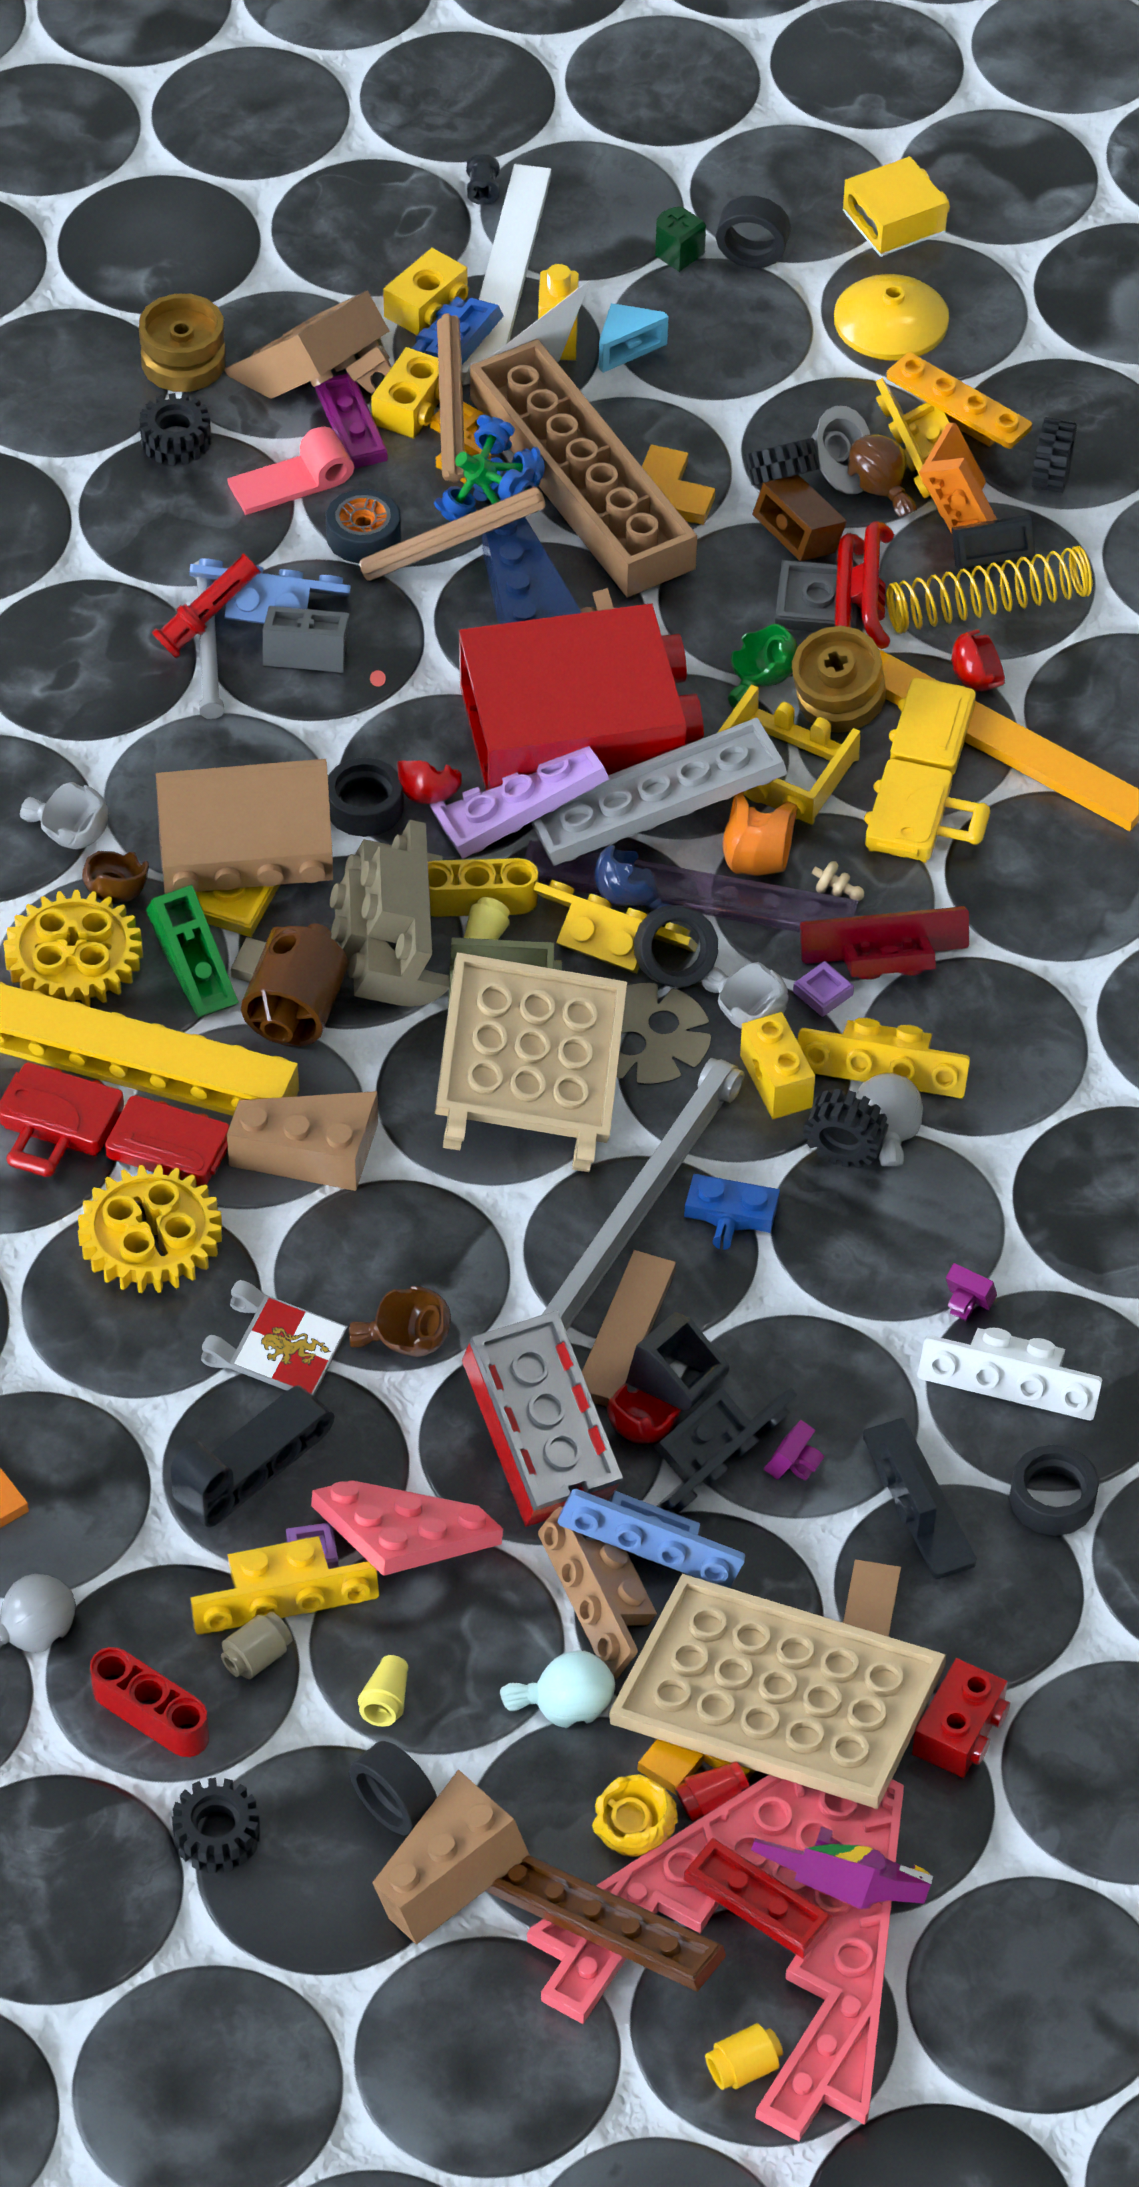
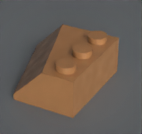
M367 290L316 314L284 333L282 337L251 353V356L233 363L224 370L228 377L272 399L309 381L313 387L327 381L334 376L331 369L335 368L336 372L350 366L357 361L354 354L358 353L359 357L375 347L380 346L377 339L390 331Z

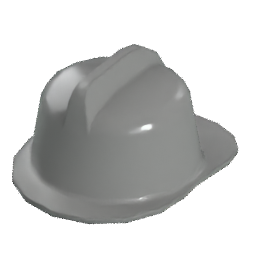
M834 406L826 410L820 417L818 427L811 438L814 439L820 469L826 480L841 492L858 494L864 490L859 486L860 476L858 474L853 476L848 474L849 451L858 438L870 435V431L865 420L857 411L847 406Z

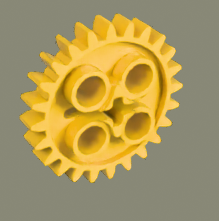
M75 890L70 899H66L61 891H57V901L51 902L48 898L42 896L40 897V908L27 904V917L17 914L14 916L15 927H7L8 940L3 942L6 970H10L12 983L20 982L21 989L39 991L46 996L68 1002L81 1000L85 1006L90 1007V998L95 996L101 1002H107L106 991L108 990L118 995L121 994L120 982L131 984L133 982L132 971L140 970L139 958L143 957L141 929L136 928L134 915L126 916L124 905L113 908L112 897L110 896L102 902H97L95 891H92L87 899H81L79 890Z
M139 1165L137 1176L132 1177L128 1171L123 1169L121 1170L122 1181L116 1182L114 1179L106 1177V1191L95 1187L92 1189L93 1201L84 1200V1214L78 1215L79 1246H82L84 1260H91L92 1271L94 1273L101 1270L104 1271L105 1282L109 1283L116 1277H120V1287L122 1290H125L131 1282H137L139 1293H143L147 1283H153L156 1291L159 1293L162 1292L163 1282L169 1281L175 1288H179L180 1276L184 1275L192 1281L195 1280V1266L207 1270L209 1268L208 1256L214 1257L218 1255L217 1243L222 1242L221 1211H218L216 1197H209L206 1184L196 1188V1180L193 1174L182 1181L180 1180L179 1168H175L167 1176L163 1175L162 1165H157L153 1174H147L144 1166ZM135 1201L141 1202L145 1210L147 1222L142 1221V1211ZM153 1234L158 1235L159 1247L165 1256H161L158 1253Z

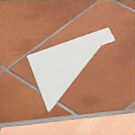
M590 281L584 283L492 356L539 339L556 362H558ZM470 365L464 378L463 385L470 383Z

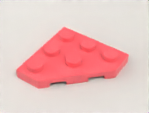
M353 1480L336 1482L332 1486L312 1491L311 1506L383 1576L502 1544L503 1528L477 1505Z

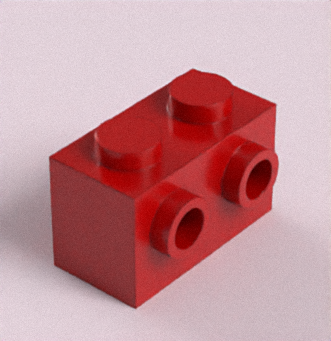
M956 1658L915 1730L912 1755L964 1778L972 1762L979 1765L984 1759L990 1744V1738L987 1735L992 1726L1000 1728L1008 1714L1011 1702L1005 1700L1008 1681Z

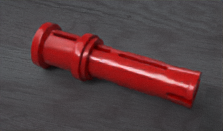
M243 553L234 564L189 606L186 604L180 605L177 608V614L160 630L155 628L151 633L177 659L181 655L179 650L197 634L203 635L207 628L205 623L231 601L261 571Z

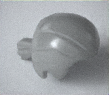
M68 782L60 786L47 803H42L33 797H28L23 802L20 810V817L27 822L40 820L42 830L52 840L63 847L71 849H82L96 842L106 829L109 814L104 798L95 789L86 785L82 787L74 782Z
M760 962L749 963L743 966L731 977H728L721 969L713 967L702 980V985L706 990L720 993L718 997L720 1009L732 1024L742 1029V1023L779 1012L784 1014L788 1005L789 995L784 980L772 969L769 970Z
M893 1073L879 1074L864 1082L858 1089L855 1098L861 1100L863 1096H866L870 1099L868 1105L877 1104L881 1108L879 1114H886V1123L889 1126L882 1142L879 1160L882 1166H899L904 1161V1152L900 1145L901 1141L914 1137L920 1129L923 1115L922 1099L917 1087L908 1078Z
M44 1574L27 1575L13 1583L6 1593L1 1607L0 1648L3 1644L5 1645L7 1642H10L22 1650L37 1653L48 1650L52 1642L58 1637L63 1638L72 1625L76 1608L74 1595L70 1588L59 1579Z

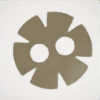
M639 983L627 985L621 1034L625 1032L639 1033L644 1037L646 1047L637 1055H625L619 1051L617 1077L623 1078L634 1063H637L638 1083L653 1084L681 1077V1073L672 1057L692 1067H696L707 1053L711 1035L708 1033L686 1031V1029L709 1022L702 1007L689 995L675 988H672L658 1004L657 984ZM658 1011H669L677 1016L679 1025L672 1033L659 1034L650 1028V1016Z

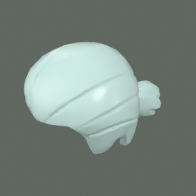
M577 1650L565 1652L555 1658L543 1671L537 1683H529L528 1685L509 1683L500 1689V1694L504 1706L509 1711H517L529 1704H537L549 1721L556 1726L568 1728L579 1721H585L586 1724L591 1723L600 1716L613 1699L615 1680L612 1672L599 1657L587 1651Z

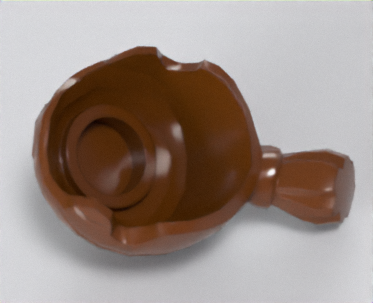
M871 434L858 438L849 451L848 474L850 476L855 474L860 476L859 486L864 491L889 497L893 501L895 513L899 517L916 512L917 507L914 500L905 493L902 487L907 462L903 448L895 440L884 435Z
M411 1286V1289H392L381 1300L375 1321L370 1323H350V1347L361 1348L372 1341L382 1340L388 1348L402 1355L413 1357L429 1355L439 1349L447 1338L451 1325L450 1308L438 1293L428 1288Z

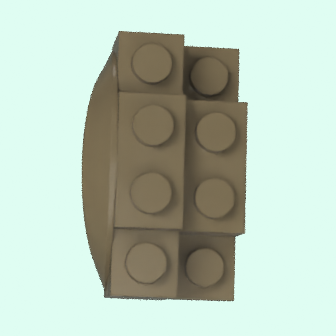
M409 820L402 835H396L392 845L363 839L356 854L349 855L345 866V876L341 883H336L332 889L330 907L335 909V920L332 925L331 939L336 941L349 959L348 974L350 978L354 979V996L400 1006H421L437 1000L449 988V975L424 969L432 956L428 862L443 860L441 855L427 853L426 823ZM386 941L396 943L395 951Z

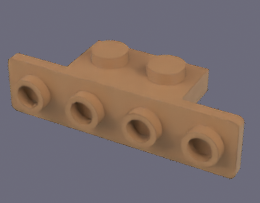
M560 1506L553 1511L539 1529L538 1535L596 1656L607 1665L614 1679H617L638 1652L627 1626L649 1625L657 1613L627 1551L599 1540H584L581 1533L560 1526L557 1523L558 1517L564 1507Z

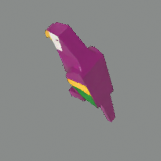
M824 1827L820 1829L815 1846L807 1847L804 1851L756 1838L751 1848V1851L796 1872L794 1880L859 1909H870L874 1903L883 1901L924 1903L933 1876L925 1869L917 1865L909 1868L886 1859L878 1850L868 1846L843 1845L833 1838L832 1830Z

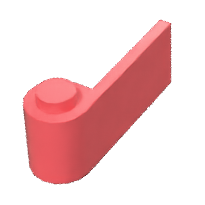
M324 426L313 428L307 432L300 444V456L227 479L228 485L245 515L339 486L351 477L354 471V464L335 431L330 427Z

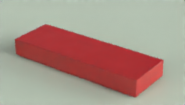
M715 1838L708 1842L684 1871V1880L802 1959H804L832 1924V1915Z

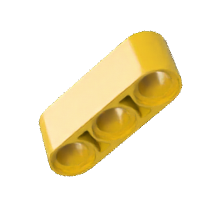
M527 859L435 860L428 862L430 916H469L471 906L476 904L482 897H489L500 901L509 909V915L528 913L537 905L538 893L533 889L536 882H538V870L534 863Z

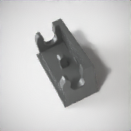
M269 606L263 626V666L343 673L345 668V652H348L349 613Z

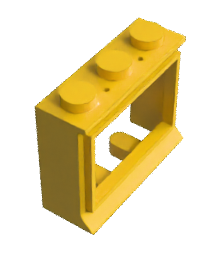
M751 684L718 732L758 718L767 734L825 758L830 762L810 791L777 778L768 784L759 785L744 791V795L756 803H763L775 809L786 802L794 803L798 806L796 819L813 825L815 817L854 761L859 760L860 731L853 728L844 742L840 744L830 739L831 724L825 718L818 717L811 726V730L794 724L795 710L788 702H781L774 715L758 709L759 687Z

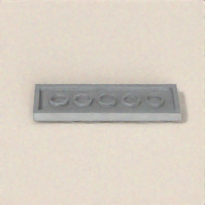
M754 718L609 775V780L599 784L592 791L577 796L561 805L557 810L535 819L531 824L553 866L563 862L572 861L580 855L603 846L613 845L617 841L631 835L651 830L657 825L677 817L689 815L695 810L715 802L730 799L734 795L756 786L768 784L774 779L787 775L783 759L759 719Z

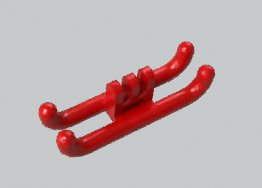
M873 521L866 528L864 540L857 534L852 533L845 534L839 540L835 626L851 628V604L855 602L862 609V621L868 636L873 639L878 648L886 649L890 645V638L880 624V620H883L885 617L884 606L886 602V584L879 578L880 541L890 543L894 538V533L885 523ZM853 552L857 555L864 554V562L853 567Z

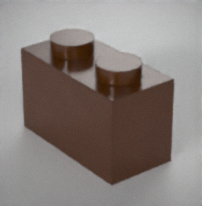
M799 474L764 482L752 515L799 561L835 553L847 520Z

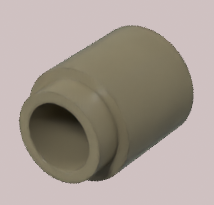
M269 1612L265 1616L257 1615L223 1640L222 1648L224 1652L221 1654L222 1662L234 1676L238 1677L241 1675L246 1679H252L286 1653V1646L293 1641L291 1632L277 1614Z

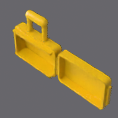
M913 678L911 680L906 698H902L898 702V708L902 713L897 729H893L889 733V739L893 742L890 760L886 763L882 780H877L874 783V790L878 794L873 811L867 812L864 816V820L868 824L865 845L869 848L868 851L887 853L927 863V860L932 857L937 836L966 841L971 844H979L983 840L990 816V807L985 803H975L949 797L952 776L957 769L975 705L976 692L973 689L930 679ZM945 807L973 813L968 831L940 826Z

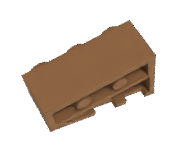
M377 1091L239 1100L227 1133L229 1166L357 1191L378 1126Z
M458 1769L372 1883L388 1918L417 1945L491 1887L493 1881L497 1878L501 1879L508 1873L510 1868L519 1865L523 1858L530 1855L515 1820Z

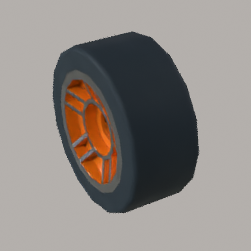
M354 489L340 494L330 503L326 511L327 544L333 553L340 558L359 564L362 558L400 543V509L391 497L380 491Z

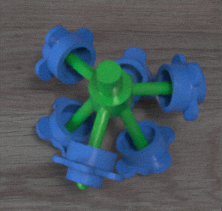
M480 415L477 419L479 429L475 431L474 437L476 444L482 449L481 453L471 456L463 451L457 455L455 464L464 470V476L467 480L462 488L451 486L445 490L442 498L435 499L434 506L441 511V514L447 520L453 521L477 511L475 499L480 502H486L489 498L491 504H494L532 487H538L545 470L544 460L541 457L539 448L533 447L531 451L529 449L517 451L513 456L512 463H504L498 457L489 460V454H499L511 448L510 436L514 434L515 428L500 418ZM472 487L475 488L473 496L469 493Z

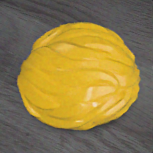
M643 1775L618 1777L596 1799L595 1811L597 1816L593 1821V1830L611 1850H615L625 1856H643L650 1850L658 1848L674 1833L675 1824L678 1822L676 1803L666 1789L651 1778Z

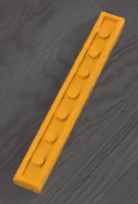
M880 650L886 699L898 705L900 699L906 698L910 682L913 678L938 681ZM975 701L964 742L1128 831H1131L1139 822L1138 788Z

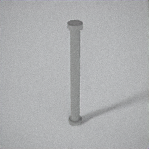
M194 577L197 580L198 596L213 583V579ZM214 615L205 623L207 626L206 632L200 635L203 699L199 703V712L202 717L207 719L219 718L224 713V703L219 698Z

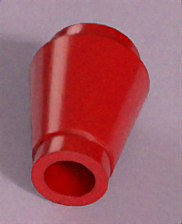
M734 1762L730 1765L727 1764L683 1778L684 1783L675 1787V1791L691 1822H694L750 1787L738 1762Z

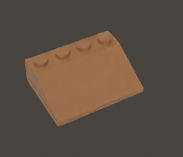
M326 759L156 773L160 855L165 894L193 885L195 892L333 880V854Z

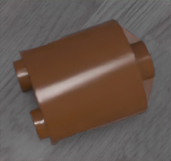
M313 923L308 927L277 926L271 930L241 1005V1013L245 1022L254 1032L267 1040L284 1046L302 1047L313 1044L321 1037L350 963L345 951L335 940L331 939L332 933L327 927Z

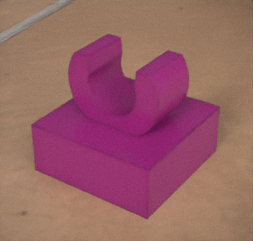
M953 1263L946 1276L949 1291L953 1293L948 1303V1307L951 1308L950 1314L967 1321L975 1304L990 1310L997 1297L994 1282Z
M800 1420L784 1437L763 1470L778 1480L790 1468L797 1477L806 1481L824 1458V1455L819 1450L806 1445L815 1429Z

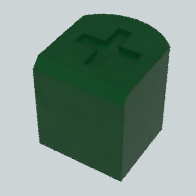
M683 207L669 208L658 216L656 221V257L680 272L705 254L706 224L702 219Z

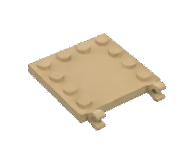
M457 952L454 962L435 1114L448 1116L443 1148L460 1150L461 1143L465 1137L466 1120H473L577 1138L572 1170L590 1172L591 1163L594 1162L596 1141L607 1143L610 1137L627 982Z

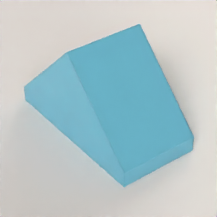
M611 303L599 340V369L601 372L609 371L667 345L668 315L662 311Z

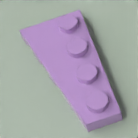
M588 746L539 764L536 773L525 775L518 774L517 772L503 777V784L498 787L481 792L478 786L462 792L464 799L446 805L444 801L429 805L462 859L473 853L482 851L502 837L520 830L524 825L546 813L557 810L561 805L577 796L592 791L599 784L609 780V776L591 747Z

